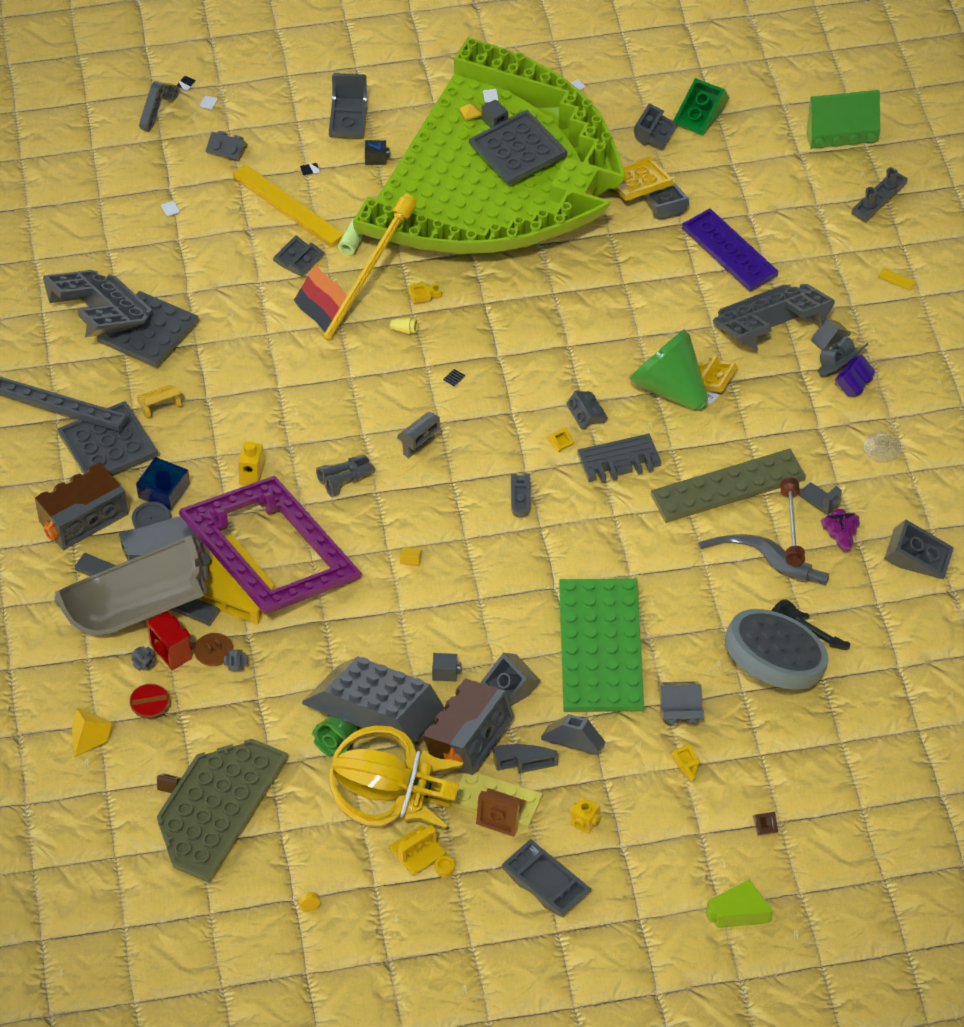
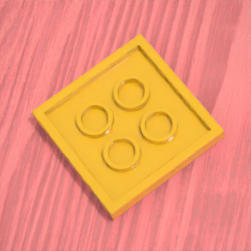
M649 156L622 165L625 173L621 185L614 190L625 201L633 200L636 197L649 195L652 192L673 186V179Z

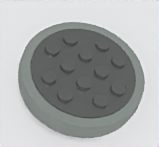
M764 609L742 611L733 618L725 635L727 651L741 668L757 679L780 688L793 690L810 688L818 683L828 664V653L825 646L810 629L800 622L774 611Z

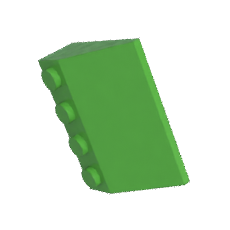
M871 90L810 97L806 133L810 149L879 142L880 91Z

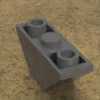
M570 714L548 725L541 736V740L596 755L600 754L605 745V740L588 719Z

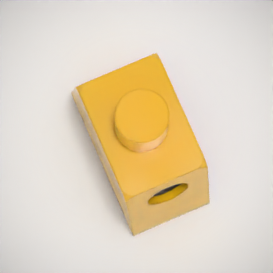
M252 441L243 443L238 463L239 485L247 486L260 481L265 462L262 444Z

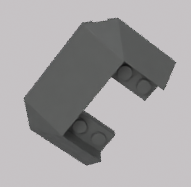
M85 270L43 276L49 303L82 299L90 307L79 309L78 316L87 324L85 337L118 333L144 324L152 310L116 276L110 274L105 277L98 275V271Z
M800 284V287L781 285L721 308L718 311L719 316L713 319V324L739 341L758 350L756 337L764 336L772 331L771 327L797 317H802L803 319L810 318L823 325L835 304V300L809 284Z

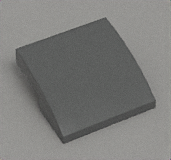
M295 235L274 256L273 261L292 273L303 276L325 252L312 242L308 245Z

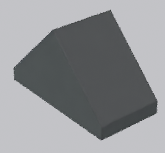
M826 318L823 325L820 326L812 337L811 342L821 350L829 349L842 337L851 335V332L838 321Z

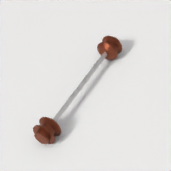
M788 477L780 483L781 494L789 498L793 546L787 548L785 555L786 562L789 565L799 566L805 562V550L801 546L796 545L793 497L799 494L800 488L797 479Z

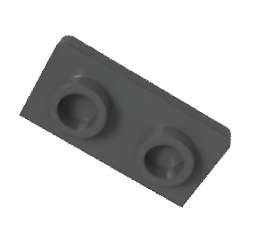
M218 131V133L211 132L206 152L240 161L243 148H247L248 144L244 141L243 137L237 135L230 137L222 131Z
M574 391L566 404L581 429L585 430L590 422L605 423L608 419L592 392Z

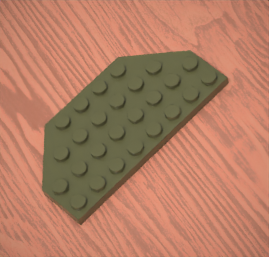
M249 739L245 740L243 744L236 746L231 744L217 748L215 752L197 754L157 815V822L173 868L210 883L288 759V753L257 740Z

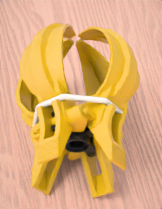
M391 726L365 727L352 733L336 750L329 772L330 790L342 812L350 819L365 826L381 827L387 825L400 814L401 818L405 816V822L420 820L437 828L446 829L447 824L423 804V801L450 808L451 801H455L459 783L431 777L430 774L461 768L463 762L439 759L430 755L426 750H423L420 755V751L416 753L411 739L404 732ZM381 737L396 741L404 750L406 761L404 763L393 754L372 749H356L340 753L349 744L360 739ZM334 776L346 789L359 796L377 801H388L397 798L395 804L388 812L380 815H370L357 810L340 794L335 784ZM432 783L440 784L441 787L433 785Z

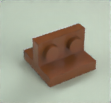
M490 788L486 792L481 791L478 797L476 824L515 837L518 829V820L526 807V800Z

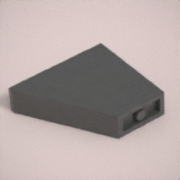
M179 516L119 533L122 550L127 561L192 535L194 532ZM200 542L204 557L201 558L202 564L208 570L207 565L210 564L208 553H205L203 543Z

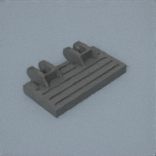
M650 433L578 449L577 453L588 482L596 481V474H598L601 482H606V471H609L610 476L615 480L619 475L632 473L633 465L637 474H641V463L646 464L649 472L654 471V467L661 466V460Z

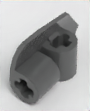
M842 337L831 349H823L821 351L820 362L822 366L817 370L818 373L824 376L840 369L869 344L866 343L861 347L855 348L853 341L849 337Z

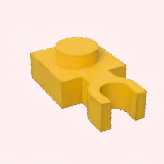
M426 283L408 286V293L413 303L427 302L431 300V297L439 298L442 295V291H437L439 284H433L430 287H427Z

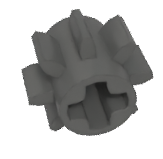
M144 646L136 648L131 656L134 662L132 665L137 670L151 669L156 662V656L153 655L155 651L149 646L147 648Z
M241 649L228 650V655L223 656L224 665H228V670H243V665L248 664L247 654L243 655V650Z

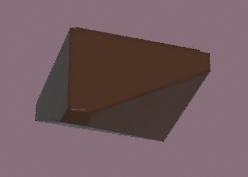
M775 812L753 815L757 835L778 832Z

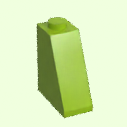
M749 879L707 901L705 913L708 920L714 922L717 928L769 923L772 921L773 910Z

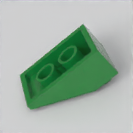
M695 78L673 121L678 123L677 126L703 136L722 113L730 97L725 89Z

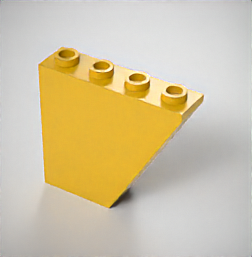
M228 534L226 539L271 590H274L273 582L235 537ZM213 555L208 566L209 579L205 580V584L208 585L207 593L197 599L218 607L221 612L258 625L264 613Z

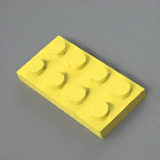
M476 772L473 775L463 774L455 801H451V806L477 814L479 794L481 791L486 792L490 788L526 800V807L518 820V827L529 830L542 800V793Z

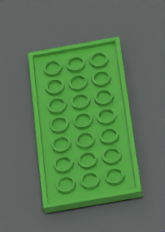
M637 578L559 579L563 712L644 711Z

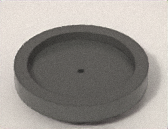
M159 502L143 503L132 513V523L135 529L171 519L168 508Z

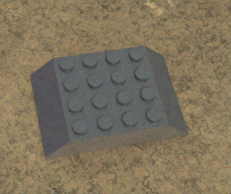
M359 656L338 665L302 701V704L361 728L391 726L404 732L411 739L413 745L424 734L425 730L434 723L436 715L445 709L430 684Z

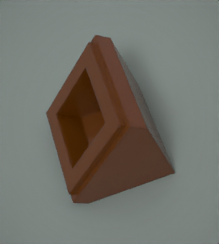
M165 773L158 775L157 790L172 793L181 777Z

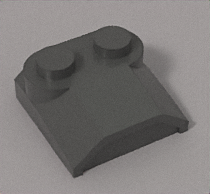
M676 183L664 190L643 195L652 207L653 215L658 219L683 214L689 205V198Z

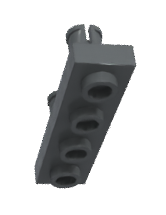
M888 168L886 170V178L874 189L873 187L866 188L865 197L852 209L851 214L867 222L907 184L908 178L899 174L896 169Z

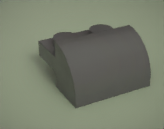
M650 103L636 123L634 135L642 145L646 146L647 143H650L663 150L678 123L663 116L664 111Z
M426 412L398 434L397 439L403 442L404 456L409 459L435 438V433L440 430V417L434 413Z

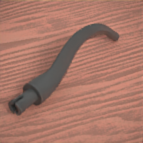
M734 534L699 542L700 549L728 542L747 544L759 549L772 567L791 578L805 583L810 580L823 585H827L829 580V573L812 569V564L804 562L799 566L789 565L786 562V551L768 538L748 534Z

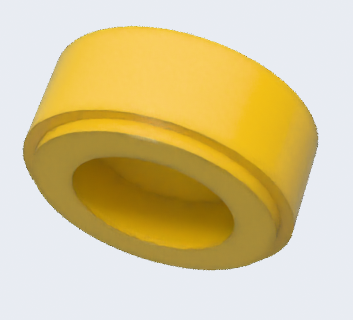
M445 855L439 857L434 862L435 873L441 877L451 876L455 871L454 860Z
M308 892L299 898L298 903L302 911L310 912L320 906V899L318 894Z

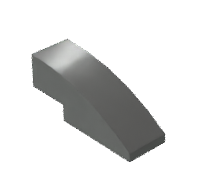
M525 744L493 746V759L497 771L517 767L518 773L558 766V752L556 750Z

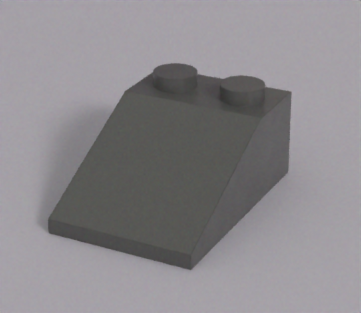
M904 520L894 528L884 559L899 568L944 579L954 547L910 521Z

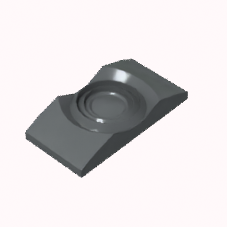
M531 839L502 864V868L519 887L529 891L539 900L544 908L561 917L566 915L591 892V888Z

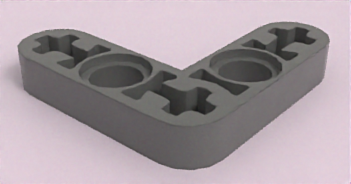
M153 82L140 119V129L149 132L153 128L162 99L176 100L180 91L179 86L166 82Z

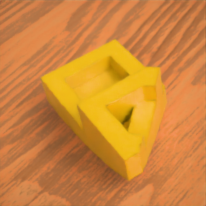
M687 744L672 751L671 756L684 776L690 782H693L700 760L697 758L691 745Z

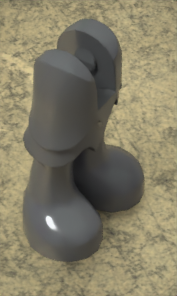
M366 455L348 458V461L344 463L317 467L316 474L321 484L325 483L329 496L334 497L338 494L341 484L353 480V483L359 481L361 478L372 474L375 468L372 463H368L369 458Z

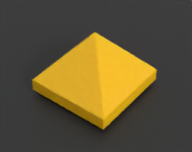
M470 103L459 108L466 121L482 116L476 103Z

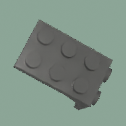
M334 73L332 74V107L329 137L364 138L367 109V76L365 74Z

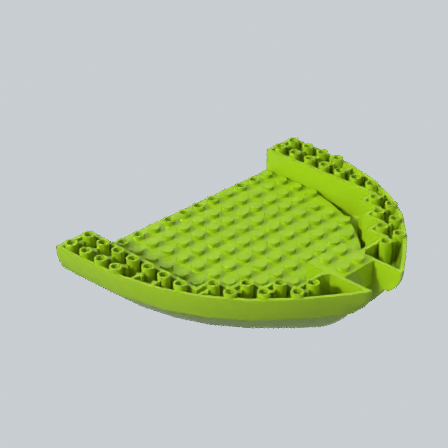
M467 37L454 58V75L377 199L367 197L353 220V227L356 233L381 240L394 219L392 210L400 197L406 193L417 200L416 207L408 221L403 220L399 224L389 242L421 250L456 254L494 253L523 248L571 232L601 216L607 210L611 201L596 196L609 188L615 189L620 186L625 173L614 139L601 113L579 89L558 73L525 57L523 53H514L507 48H501ZM497 89L498 102L508 110V119L528 110L567 150V156L508 186L469 144L470 138L491 127L482 120V116L466 121L459 108L470 103H476L482 113L481 107L487 104L484 100L483 90Z

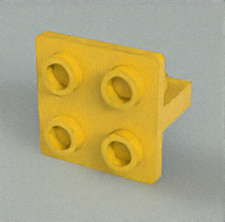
M421 825L389 845L391 852L412 876L432 865L439 857L446 855L444 849L437 843L436 829L432 825L427 828Z

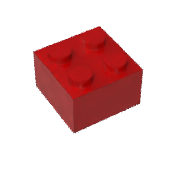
M165 611L147 621L150 646L172 671L192 659V647L189 641L191 636L186 628L183 629L180 626L178 619L174 615L171 616L168 611Z

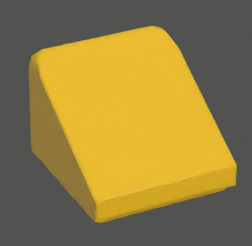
M566 427L547 437L548 441L558 452L574 444Z
M402 547L400 564L419 566L422 549Z

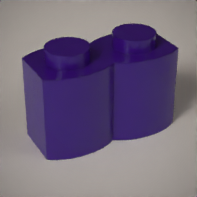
M861 354L855 356L846 364L845 368L837 375L835 381L848 397L858 396L863 392L865 384L872 381L875 370L864 355Z

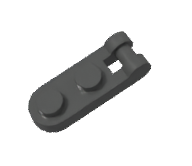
M511 473V511L516 517H525L530 513V473H524V475Z

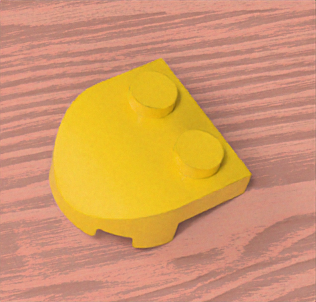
M710 356L709 360L704 363L698 362L707 392L722 393L738 368L736 362L719 361L718 356Z

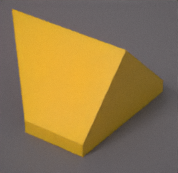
M78 708L72 725L74 757L108 742L113 723Z

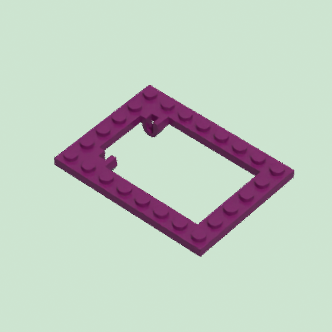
M276 476L181 508L179 511L180 517L194 533H197L198 538L265 615L361 579L362 573ZM255 503H259L260 506L267 504L265 511L268 514L279 510L330 569L271 590L220 532L227 529V513Z

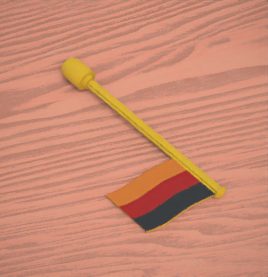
M405 193L398 200L392 210L394 219L348 295L336 282L326 276L317 264L314 265L294 301L304 313L317 322L325 332L323 333L324 338L328 340L333 339V334L399 224L403 220L408 221L417 202L411 195Z

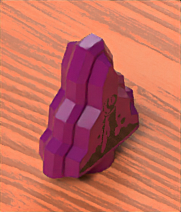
M837 509L831 515L821 519L823 529L828 530L829 535L836 539L837 545L844 552L851 551L854 542L853 536L857 534V527L860 526L859 516L855 513H847L844 509Z

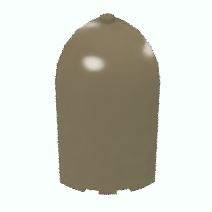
M197 533L56 591L55 602L57 606L61 608L70 624L84 633L99 636L114 633L204 596L208 590L205 580L209 578L207 567L202 564L201 558L204 557V553Z

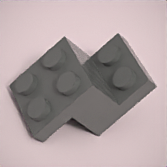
M698 681L658 682L660 716L663 720L667 721V723H679V719H685L687 722L693 723L699 722V719H704L701 684Z

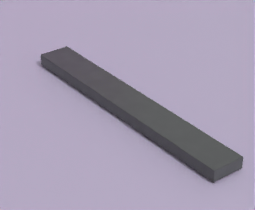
M0 377V396L119 432L129 420L127 414Z
M84 553L75 565V570L92 576L116 565ZM198 599L170 609L208 626H211L220 613L218 607Z

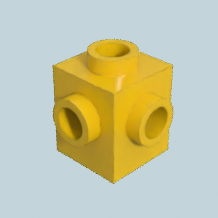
M582 797L577 804L574 803L569 812L571 814V826L587 834L598 824L601 817L599 805L592 800Z

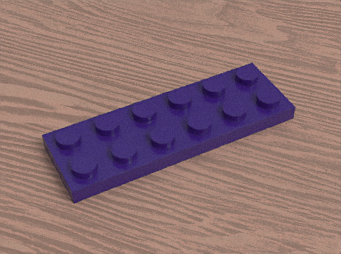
M709 208L682 223V229L750 292L778 276V270L712 209Z

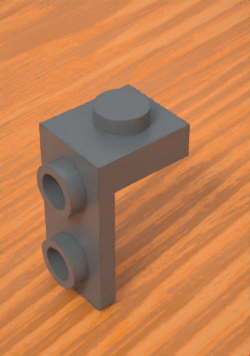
M810 482L799 492V496L829 515L840 505L842 490L835 486L829 493H826Z

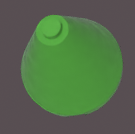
M685 329L660 348L655 355L651 356L629 378L634 385L692 410L698 408L700 411L708 404L706 401L708 395L690 334Z

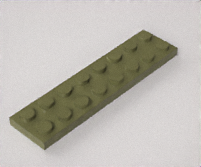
M786 449L651 490V497L665 523L779 489L781 488V481L788 477L795 478L799 482L805 481L806 475L792 450Z

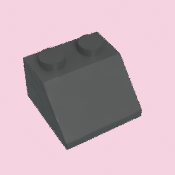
M503 652L481 683L505 690L510 706H513L529 696L541 680L517 654Z

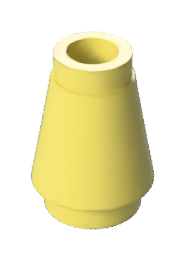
M413 317L392 319L390 328L391 330L412 335L418 331V320Z

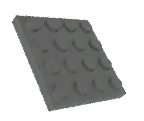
M528 110L469 139V144L508 186L567 156V150Z
M139 291L136 295L152 309L146 322L118 333L97 336V341L157 368L199 322V317Z
M126 401L107 408L128 415L129 420L120 432L83 420H77L57 428L59 436L83 474L86 473L90 466L101 462L108 472L113 475L158 456L157 449Z

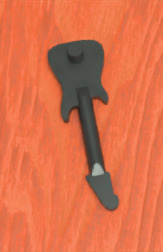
M783 599L779 601L771 610L800 622L817 637L829 643V646L832 648L850 649L848 641H843L836 636L832 637L805 621L804 619H809V614L799 611L789 600Z

